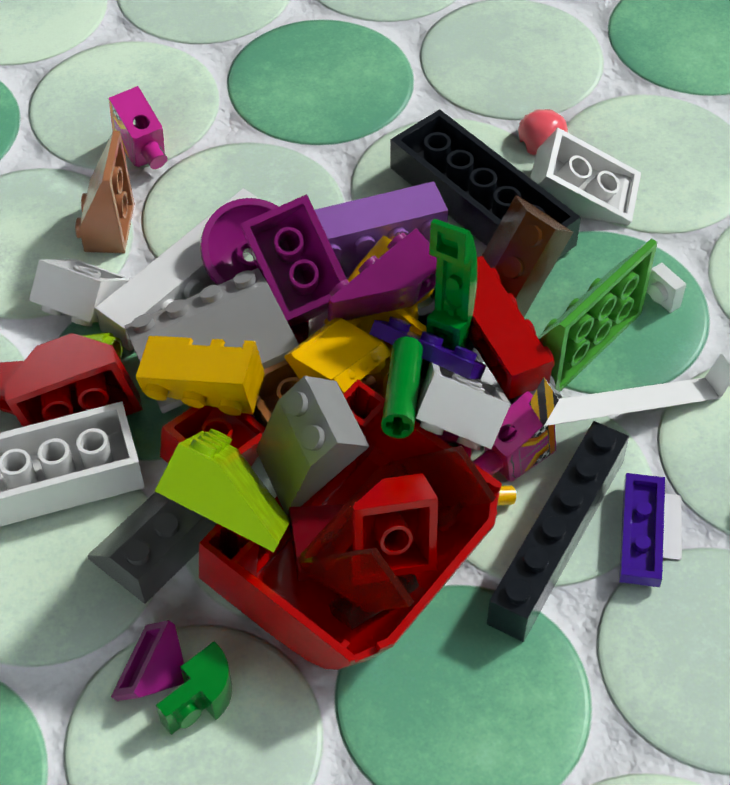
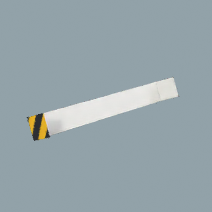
M721 353L705 378L558 399L543 377L529 404L543 426L720 399L730 386V363Z

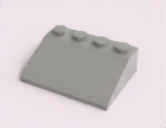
M258 268L252 271L240 272L229 281L219 285H210L199 294L185 300H175L164 309L152 314L140 315L131 323L124 325L139 361H141L149 336L187 337L193 340L192 345L210 346L212 339H223L225 341L224 347H243L244 340L256 341L263 369L286 360L284 356L299 345L267 281ZM168 397L164 401L157 400L162 413L184 405L181 400Z

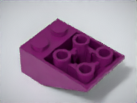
M417 228L408 235L404 232L397 235L388 244L387 248L389 250L380 258H377L375 255L370 257L358 269L359 275L350 282L347 279L342 280L330 291L331 297L328 302L327 319L329 322L334 318L351 320L412 307L435 288L437 258L429 255L430 243Z

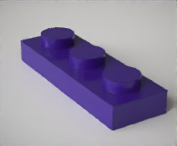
M390 316L389 321L374 320L370 335L392 345L400 337H413L423 346V359L467 379L482 378L487 365L476 361V353L460 346H456L455 350L442 345L443 338L423 331L421 335L410 331V323Z
M626 473L619 571L620 583L660 587L663 573L665 477Z

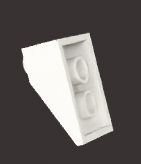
M557 128L537 149L530 178L582 218L629 225L633 219L641 172Z
M430 362L418 399L415 418L421 420L420 427L437 435H442L444 430L459 436L457 439L458 443L479 451L481 445L492 449L511 404L501 388L479 379L464 378Z

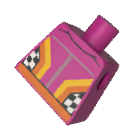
M136 86L109 97L112 132L120 131L124 153L133 165L141 167L149 164L152 169H158L165 165L168 158L165 154L163 128L140 88Z
M529 391L524 393L509 407L492 449L484 447V453L473 461V463L491 476L499 471L508 481H514L556 451L555 424L543 426L529 404L533 397Z

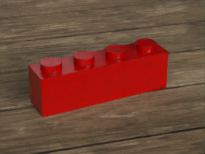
M483 256L477 257L476 298L468 337L509 400L523 395L527 391L536 390L543 377L549 384L552 368L554 367V357L551 350L547 346H543L536 336L532 322L529 319L525 320L519 311L513 294L507 293L501 284L497 270L493 267L490 268Z

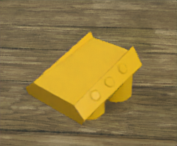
M334 318L291 350L284 358L299 379L303 376L334 380L337 381L344 394L357 379L362 382L366 375L379 373L386 365V359L391 356V350L384 342L343 318Z

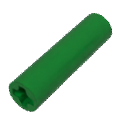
M400 337L392 345L381 423L383 432L392 438L408 437L414 430L423 346L413 337Z

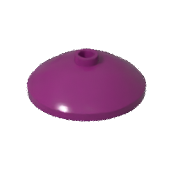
M242 198L224 204L211 215L202 232L200 253L203 265L216 285L233 279L240 272L259 269L243 235L240 223L279 206L262 199ZM243 253H250L253 256V261H246Z

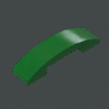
M434 218L430 225L429 255L437 258L435 308L427 317L426 332L443 338L442 345L455 350L456 346L465 348L471 326L477 289V253L473 236L469 230Z

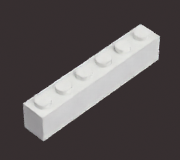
M243 188L226 203L242 198H260ZM211 215L95 307L102 332L112 333L114 337L120 338L122 346L131 352L134 347L124 325L131 323L140 315L152 314L164 309L175 300H185L199 294L204 288L214 282L203 265L200 253L202 232ZM243 253L244 259L248 256L249 253Z

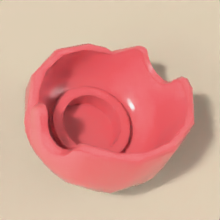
M535 110L525 115L519 123L520 142L524 141L528 153L536 155L537 149L557 128L568 133L566 121L553 110Z

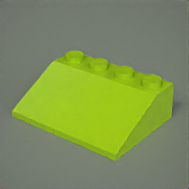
M210 429L209 432L201 431L178 443L155 492L274 552L290 523L289 518L240 451L230 445L232 439L217 430Z

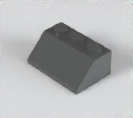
M155 492L87 556L91 562L145 604L199 552V542L217 523Z

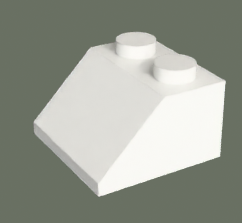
M76 259L39 260L29 301L42 305L41 310L53 315L65 313L72 316L71 321L76 324L92 326L93 322H98L95 307L128 282L130 278Z

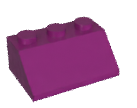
M308 195L301 196L240 223L243 235L290 328L327 311L329 298L331 297L330 291L339 282L347 278Z

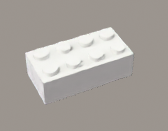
M122 401L0 433V527L145 488Z

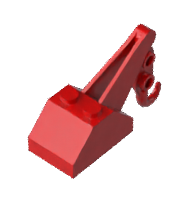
M70 333L37 345L24 361L0 362V410L15 415L23 427L121 401L123 402L126 416L143 410L140 394L112 345Z

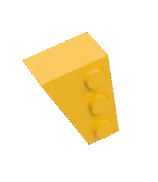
M148 337L136 374V379L146 396L161 401L166 400L167 397L178 399L194 408H203L204 405L217 407L220 411L229 415L238 416L241 415V412L253 415L265 375L256 341L244 340L243 347H224L225 341L223 339H212L210 346L192 345L193 340L187 337Z

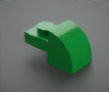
M215 641L180 666L184 684L156 704L161 724L171 735L180 728L185 729L193 725L199 719L204 709L217 720L230 703L232 681L228 661L223 650Z

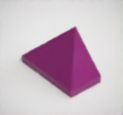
M166 620L145 626L111 698L116 701L141 698L184 684L180 667L184 664L176 626L173 622Z

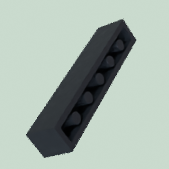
M593 421L489 601L487 625L522 642L525 641L624 461L629 440L628 435Z

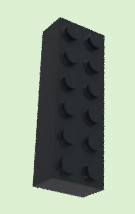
M440 109L390 139V168L412 186L434 181L448 209V215L462 227L469 230L473 236L486 246L515 196L521 197L574 232L560 257L577 246L581 217Z

